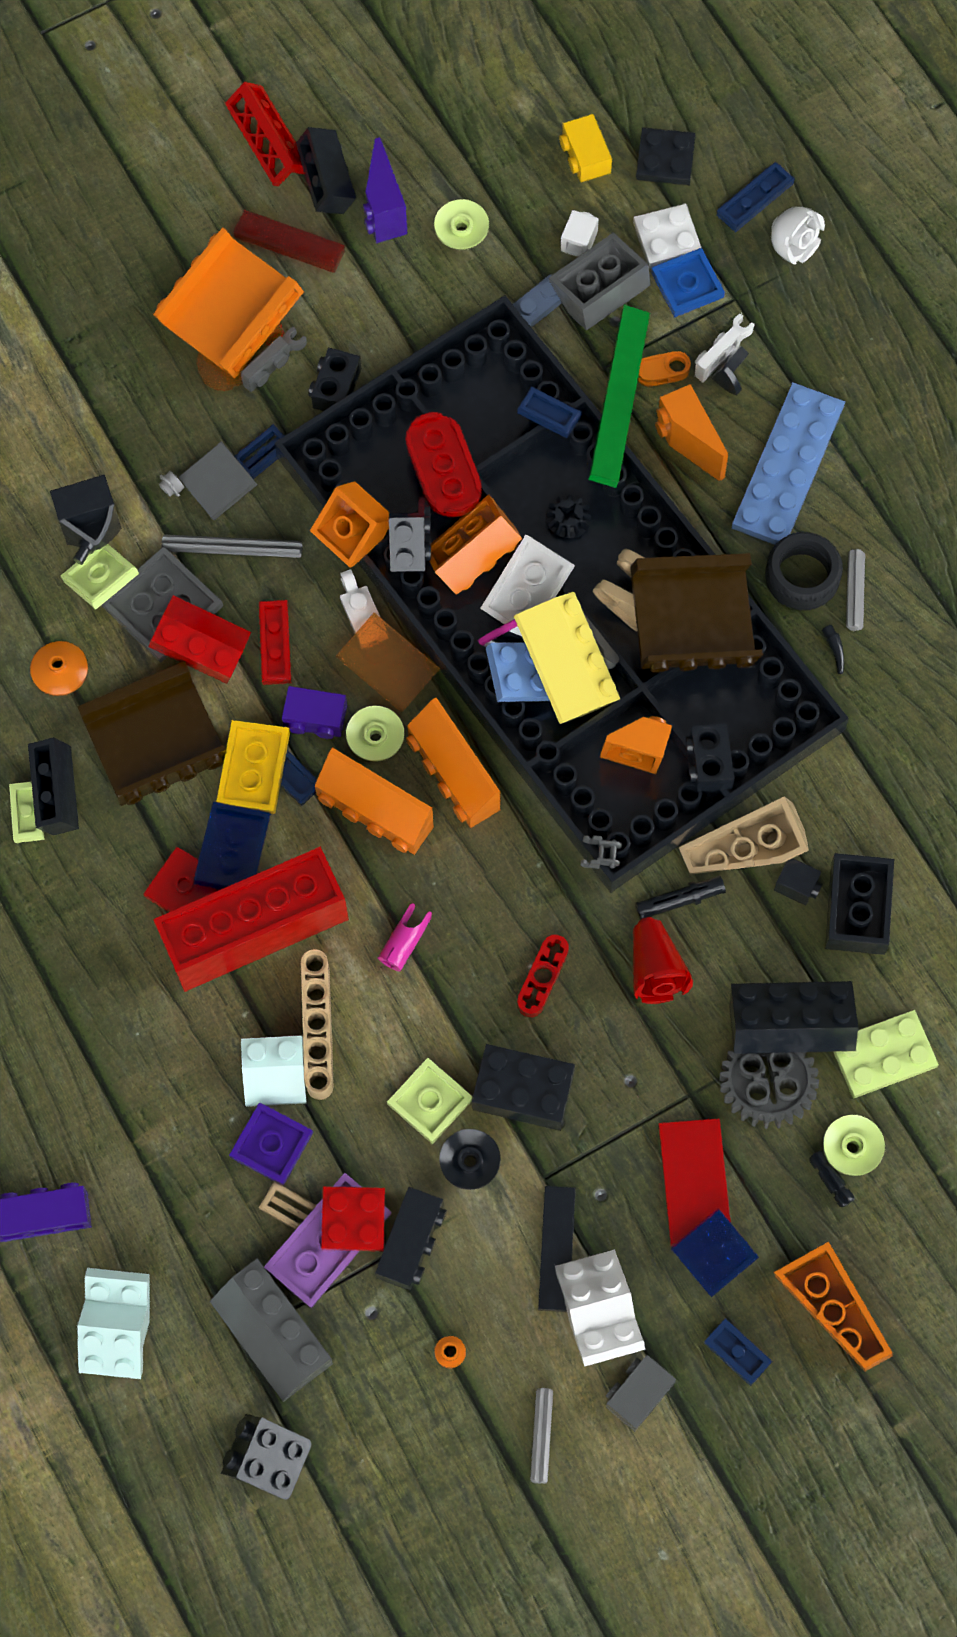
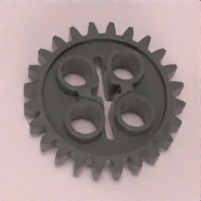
M728 1051V1061L722 1062V1070L724 1072H720L719 1081L724 1082L720 1086V1092L727 1093L724 1096L725 1104L734 1102L731 1112L736 1113L741 1110V1121L746 1120L749 1116L752 1117V1126L754 1127L759 1120L763 1121L765 1129H768L770 1121H774L777 1128H780L781 1120L783 1119L792 1125L793 1114L802 1119L804 1114L802 1108L810 1110L812 1105L810 1100H816L817 1091L814 1089L818 1088L819 1080L815 1079L818 1075V1068H811L814 1058H805L807 1052L734 1054V1052ZM762 1057L767 1058L769 1078L774 1083L773 1095L777 1102L776 1104L771 1102L769 1082L765 1078L766 1069ZM776 1061L786 1062L788 1066L780 1068L777 1067L774 1063ZM754 1066L758 1071L751 1073L747 1072L744 1068ZM789 1088L794 1091V1094L784 1095L780 1090ZM754 1093L762 1094L765 1098L762 1100H754L750 1097V1095Z

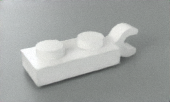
M742 314L734 318L733 326L727 333L722 332L715 339L714 346L708 352L704 350L695 361V377L701 382H704L740 346V342L745 337L752 334L754 329L753 323H750L745 328L739 326L743 321Z
M351 569L340 573L342 584L346 590V594L340 595V600L361 649L387 640L388 634L367 586L358 589Z

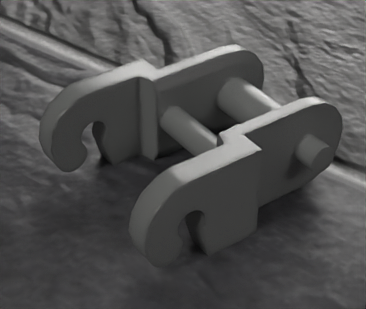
M583 836V842L598 844L599 857L597 860H591L590 862L581 860L580 865L582 867L599 869L600 865L610 866V868L620 865V861L616 860L617 848H621V843L617 842V840L604 841L602 836H593L592 838ZM604 848H610L609 859L603 858Z

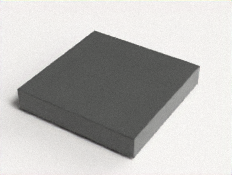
M222 441L178 477L213 520H216L257 485Z

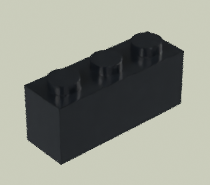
M308 127L296 142V146L315 211L344 214L356 200V196L337 132L332 129Z
M54 737L28 744L36 828L51 835L79 829L71 746Z
M408 1187L376 1269V1279L408 1291L412 1290L414 1284H420L425 1271V1267L421 1266L425 1255H431L435 1246L436 1238L432 1237L435 1227H442L447 1214V1210L443 1209V1199Z

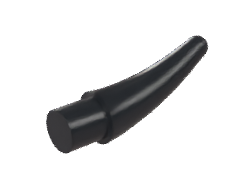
M828 625L822 629V632L834 654L837 673L841 675L844 672L842 641L839 633H836L833 626Z

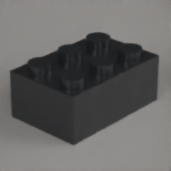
M834 853L830 868L825 949L885 955L890 942L895 859Z
M486 1044L472 1099V1110L561 1131L575 1073V1064Z

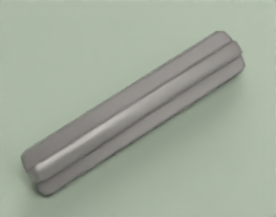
M861 549L848 552L846 627L851 631L863 628L865 553Z
M538 1388L536 1390L530 1480L537 1484L547 1483L553 1403V1390L549 1388Z

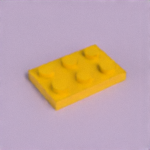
M232 720L216 800L218 807L275 814L290 736V729L288 727Z

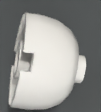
M792 207L784 211L772 224L771 241L775 251L792 264H796V261L801 263L807 261L821 242L818 234L820 229L824 231V218L819 213L805 207Z

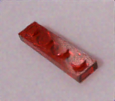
M247 210L243 211L234 230V238L332 273L336 272L345 253V245Z

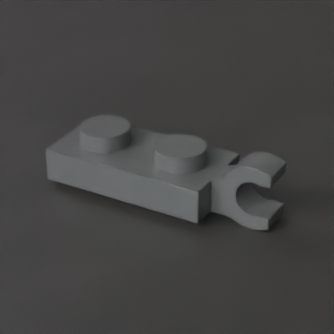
M296 328L288 329L283 338L279 336L241 372L243 386L250 392L257 386H263L267 382L269 375L276 368L279 369L286 364L290 351H299L306 346V337L303 336L300 340L294 341L292 338L297 334Z

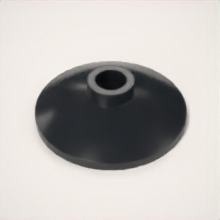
M476 1129L460 1130L452 1134L444 1142L439 1157L440 1168L445 1178L452 1185L465 1190L480 1189L488 1185L496 1177L501 1164L500 1150L493 1138L485 1132ZM467 1157H473L476 1160V1164L469 1167L465 1165L464 1161Z

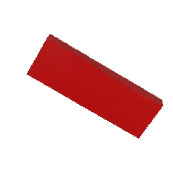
M260 601L259 622L262 684L292 683L288 601Z

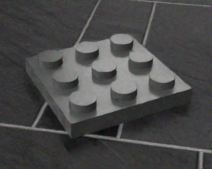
M164 546L137 570L139 574L102 604V607L160 663L168 656L148 646L173 595L212 614L217 613L223 607V602Z

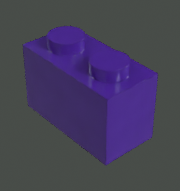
M288 686L282 715L283 726L288 727L290 732L294 734L309 732L315 733L318 737L324 739H332L333 736L341 738L347 710L346 695Z

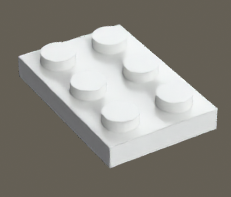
M525 535L481 606V609L503 624L514 620V615L555 598L575 565L532 537Z

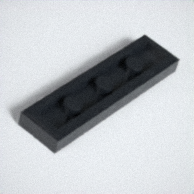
M545 1186L538 1311L567 1312L555 1266L572 1262L576 1188Z

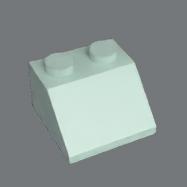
M284 1036L241 1039L245 1106H257L259 1102L266 1106L305 1104L306 1085L304 1081L303 1037Z

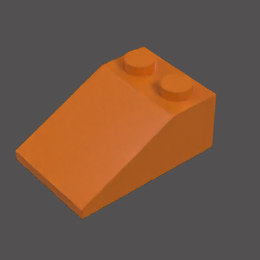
M691 384L661 396L659 409H657L658 419L655 422L659 436L661 438L665 437L670 447L718 481L725 479L728 452Z

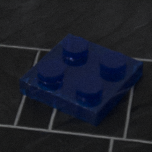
M719 1208L671 1247L672 1251L711 1297L759 1258Z

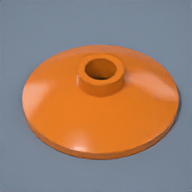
M64 641L52 642L40 648L34 655L30 666L31 677L35 685L42 692L53 696L67 695L76 691L84 683L88 674V662L83 651L76 645ZM57 661L63 662V664H62L61 667H59V668H54V667H53V664H54L55 662H57Z

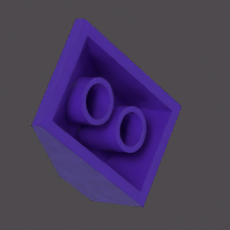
M380 137L375 138L366 186V203L363 204L366 216L364 218L365 227L368 234L374 235L376 243L408 234L406 205Z

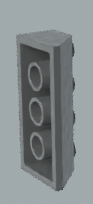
M258 1259L234 1275L210 1300L212 1306L283 1402L333 1364L331 1357Z

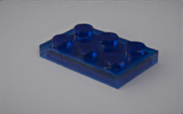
M213 802L194 876V884L221 890L256 875L262 857L271 813Z

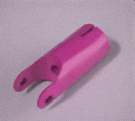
M413 903L409 905L378 956V960L398 972L404 967L432 917V912L429 911L418 926L414 928L407 927V922L415 909V904Z

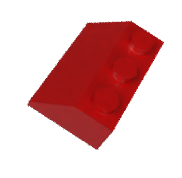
M173 595L148 647L179 662L185 661L187 666L228 684L251 632Z

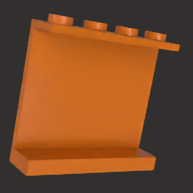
M222 227L218 233L210 238L208 246L202 254L194 258L186 274L175 282L174 289L170 294L159 302L153 315L166 328L235 379L304 291L290 276L286 278L234 240L228 231Z

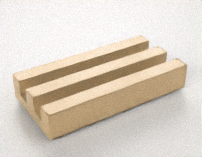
M274 1181L259 1209L296 1230L300 1224L269 1207L270 1201L303 1221L308 1215L275 1197L276 1191L311 1211L317 1205Z

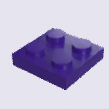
M259 1102L229 1156L235 1161L284 1186L310 1140L313 1130Z

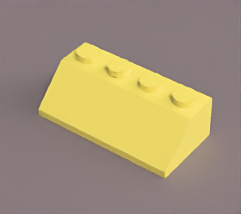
M575 592L555 597L514 615V619L560 724L592 713L620 700L616 686L610 676Z

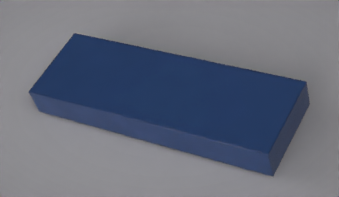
M775 161L717 210V216L736 233L791 187L795 179Z

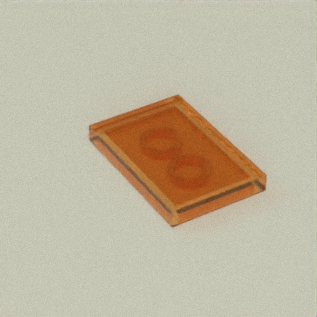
M375 612L336 655L339 660L401 713L440 670L438 666Z

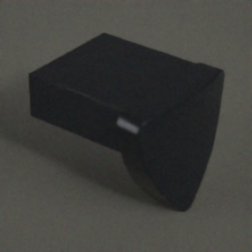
M740 346L729 355L711 378L723 389L737 396L742 388L733 372L749 353Z

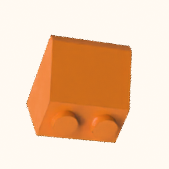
M351 482L335 488L310 532L351 568L384 538L389 530L390 512L359 484Z
M642 717L607 735L600 757L656 774L665 752L672 725L666 724V721L659 717Z

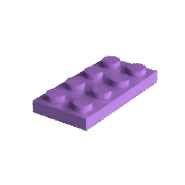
M344 1173L333 1187L361 1186ZM323 1199L264 1266L267 1272L310 1309L360 1252L321 1250ZM386 1207L384 1211V1222L392 1213Z

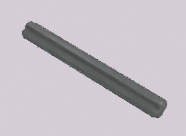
M168 534L162 537V547L164 546L169 552L299 558L302 556L303 551L302 542L296 540Z

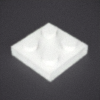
M686 204L634 217L633 223L649 269L701 248Z

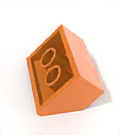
M487 495L472 511L465 514L431 543L430 563L435 573L457 595L462 590L471 587L475 579L483 572L491 570L497 560L505 553L512 552L518 546L522 537L493 498Z

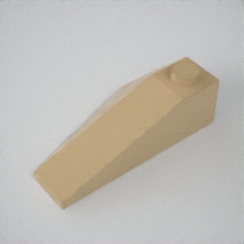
M785 796L679 847L690 874L778 864L809 851L802 822L794 804Z

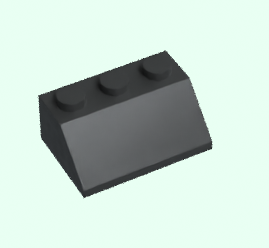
M615 233L610 234L549 277L550 284L568 314L586 331L651 285L648 264Z

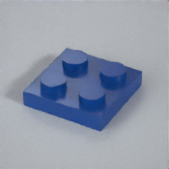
M702 248L651 268V274L674 317L722 299L725 296V291Z

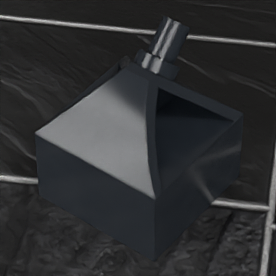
M105 474L50 491L67 545L79 547L73 560L83 565L89 554H93L94 550L103 548L121 530V524Z

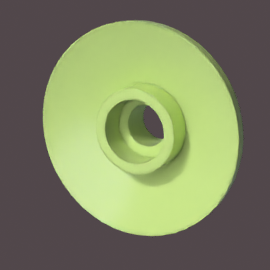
M454 200L442 206L437 212L434 228L437 237L445 245L454 249H468L484 240L489 230V219L487 213L479 204L470 200ZM460 227L466 228V230L460 231L457 229Z
M365 707L356 712L349 720L346 729L347 743L352 752L361 759L373 762L383 761L392 757L401 748L404 741V726L399 716L386 707ZM373 734H379L381 736L380 740L373 741L370 739V737Z
M847 1115L835 1120L829 1126L824 1136L823 1148L827 1160L836 1170L846 1175L860 1176L871 1172L879 1165L884 1156L885 1142L880 1129L871 1120L858 1115ZM850 1143L855 1144L858 1151L855 1153L850 1152L847 1149V1145Z

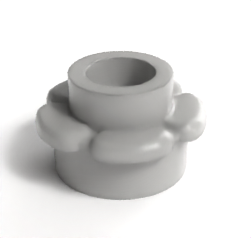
M168 471L164 476L160 475L162 482L159 483L161 489L169 497L173 494L179 497V492L184 489L179 479L171 471Z

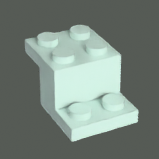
M87 1268L85 1274V1303L78 1322L79 1373L141 1379L143 1372V1344L150 1322L149 1274Z

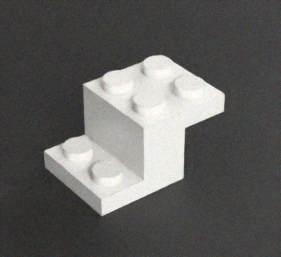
M615 1250L555 1266L564 1295L569 1322L584 1366L645 1350L644 1341L635 1319L631 1293Z

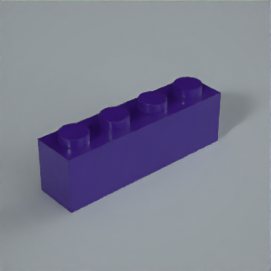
M66 1183L61 1185L59 1190L48 1191V1188H36L30 1190L28 1195L18 1196L17 1193L0 1195V1242L92 1228L88 1192L84 1186H79L78 1183Z

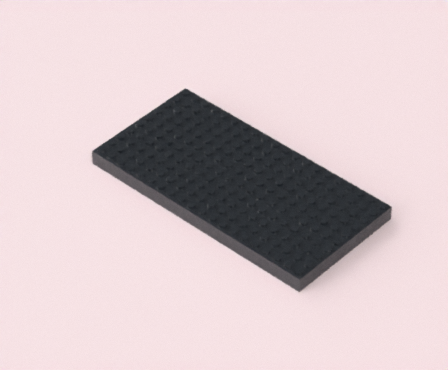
M505 295L275 442L278 460L319 513H321L337 486L351 482L359 484L390 513H418L419 497L425 496L406 448V434L411 423L418 416L430 412L442 413L443 416L454 419L462 430L481 480L482 493L479 502L487 495H490L516 527L522 540L525 535H528L575 565L556 597L575 592L583 613L618 655L619 662L614 668L609 669V673L616 686L620 700L597 711L560 724L550 701L497 702L486 647L478 642L479 638L504 625L482 610L481 606L518 546L512 552L505 553L497 560L491 570L483 572L475 579L471 587L462 590L457 595L435 573L430 561L425 562V571L390 572L389 530L384 538L358 562L583 858L590 862L591 860H597L599 857L598 844L583 842V836H589V838L602 836L604 841L617 840V842L621 843V848H617L616 860L620 861V865L614 866V868L606 865H600L599 869L592 868L610 893L845 731L849 720L848 716L749 595L755 650H762L763 656L753 666L738 668L736 664H726L724 668L708 669V665L697 666L696 669L681 671L679 667H669V670L664 672H651V668H641L637 631L633 630L595 596L593 589L602 580H606L633 594L631 577L617 565L618 555L623 549L631 550L644 558L716 554L627 445H625L619 482L616 488L588 480L601 413ZM531 387L581 411V417L568 438L518 414V407ZM571 494L576 498L582 497L583 501L589 505L592 515L589 528L580 536L564 538L553 533L548 527L546 512L549 504L555 501L558 496L566 497ZM431 508V543L463 516L447 517L438 514ZM574 508L568 513L563 511V523L569 518L575 519ZM642 717H659L664 719L666 724L672 725L665 752L656 774L600 757L607 735ZM727 723L734 773L732 789L697 792L696 783L690 782L689 764H693L692 754H687L685 737L690 736L691 726ZM702 740L700 742L705 748L714 746V743L710 740ZM707 767L703 770L709 776L718 774L717 770L712 767ZM604 848L603 858H610V848Z

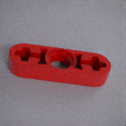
M550 935L543 941L518 995L517 1006L522 1015L536 1017L543 1011L568 957L569 945L564 937ZM557 943L560 944V950L563 953L557 952L555 954L553 964L558 966L554 967L550 962H547L550 957L548 946L554 947ZM539 969H547L551 972L552 978L547 983H539L534 977L535 972ZM529 985L540 990L536 996V1003L539 1005H533L531 1009L526 1008V1002L524 1001V998L529 1000L533 994V988L529 987Z

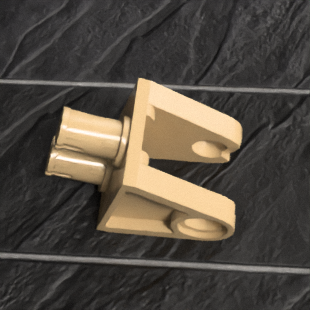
M623 549L618 555L617 565L631 577L630 566L637 558L644 557L631 550ZM602 580L593 589L595 596L628 626L637 631L633 594L609 581Z

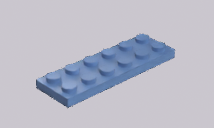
M792 383L731 529L774 545L783 537L791 534L842 413L845 401Z

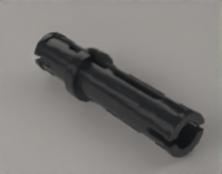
M717 875V877L702 882H689L686 887L641 902H635L641 920L692 903L695 905L701 904V900L724 894L726 890L721 876Z

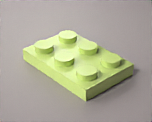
M915 1010L858 1030L856 1051L834 1052L853 1099L935 1069L939 1065Z

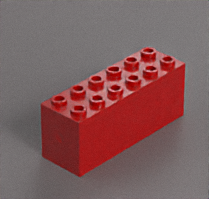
M320 846L153 920L183 990L186 992L349 920L344 895Z

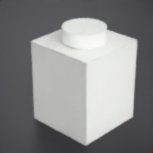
M572 210L561 236V251L579 257L589 250L598 233V218L587 212Z

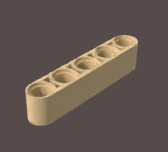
M312 949L304 953L301 959L304 1081L308 1094L314 1099L323 1100L331 1095L334 1087L330 969L324 952ZM313 961L323 963V967L319 971L314 972L308 969V965ZM313 990L324 992V996L317 1001L311 1000L308 997ZM314 1019L325 1021V1025L319 1030H313L309 1025ZM316 1048H322L326 1051L325 1056L318 1060L313 1059L310 1054ZM322 1077L326 1079L327 1084L322 1089L313 1088L311 1083L315 1078Z

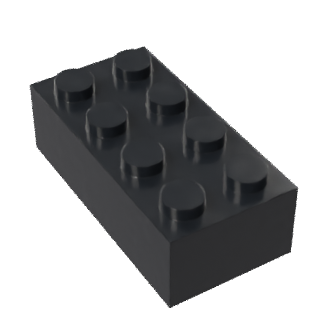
M852 981L731 984L729 1008L734 1054L856 1051L859 1027Z

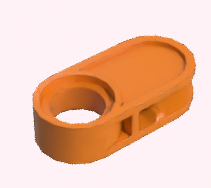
M681 351L643 358L641 360L638 382L643 386L653 387L684 380L689 375L691 360L688 355ZM673 361H680L685 365V368L682 371L676 372L669 365Z

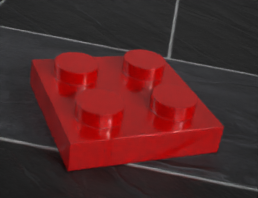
M323 1187L321 1250L384 1251L385 1188Z

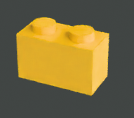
M594 114L563 123L562 135L559 136L560 144L563 151H568L570 156L568 162L571 172L573 174L577 173L580 183L610 174L612 157Z

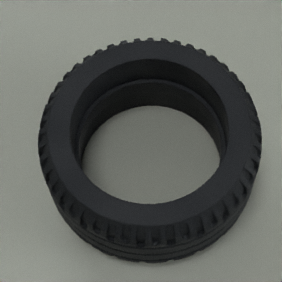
M812 532L789 534L774 545L768 556L765 570L768 589L778 602L790 609L795 608V610L806 611L819 608L831 600L838 590L843 571L841 556L833 543H830L829 540L821 535L813 534ZM808 555L823 564L828 578L822 584L812 588L797 587L784 578L780 565L791 556Z

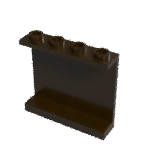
M750 553L637 558L630 566L642 669L651 668V672H664L669 670V667H679L681 671L696 669L697 666L708 665V669H720L726 667V664H736L738 668L753 666L763 656L762 650H755L745 573L752 565Z
M185 661L77 706L121 806L136 804L143 799V796L153 792H164L171 784L178 781H189L195 778L197 773L206 769L214 770L224 764L226 749L220 742L192 681Z

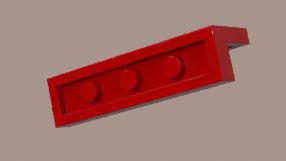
M244 81L225 102V105L273 186L279 187L292 172L304 174L296 142L262 85ZM242 97L245 100L244 113H240L236 107V104ZM251 117L257 120L256 134L250 130ZM263 138H267L270 142L269 154H264L262 150ZM276 159H280L284 165V168L278 175L274 170Z

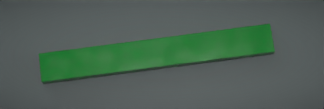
M624 305L621 310L588 479L616 488L619 482L650 317L649 312Z

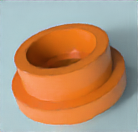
M446 1336L440 1339L435 1346V1358L443 1367L455 1368L465 1359V1345L457 1337ZM446 1347H454L456 1354L453 1357H447L444 1354Z

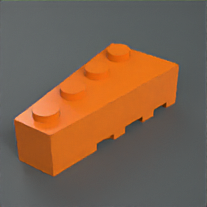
M829 1242L774 1272L775 1277L864 1371L893 1356V1352Z

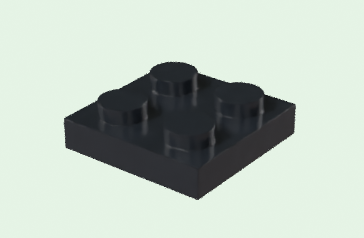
M642 127L636 180L690 186L696 133Z

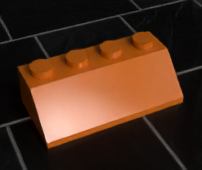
M437 697L432 699L407 725L408 737H406V740L413 752L419 751L424 758L422 764L430 776L434 774L440 782L437 786L445 799L450 797L455 804L453 810L457 818L461 822L466 821L469 827L472 828L500 811V790Z
M332 748L315 784L317 799L329 808L335 806L343 811L342 815L351 822L357 823L359 821L367 826L366 829L378 838L384 836L391 840V844L397 850L403 853L409 851L415 855L434 827L432 807L336 749Z

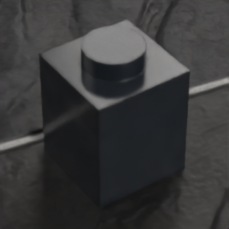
M792 858L786 862L776 882L774 891L806 906L810 897L816 899L822 888L823 883L819 882L821 871Z

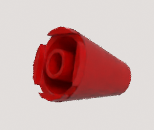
M652 917L639 920L638 924L633 928V991L635 998L641 997L642 1003L660 1004L674 1000L673 995L680 991L682 995H685L693 987V978L660 920Z

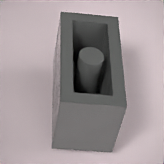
M648 1355L642 1361L636 1358L626 1370V1373L629 1375L622 1385L616 1382L605 1396L609 1399L606 1408L634 1432L676 1382V1379Z

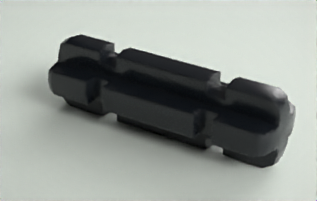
M821 1150L814 1153L809 1158V1161L814 1169L817 1168L819 1170L818 1175L829 1192L835 1194L834 1199L840 1207H845L852 1203L855 1199L849 1188H845L846 1183L838 1171L829 1164L824 1151Z

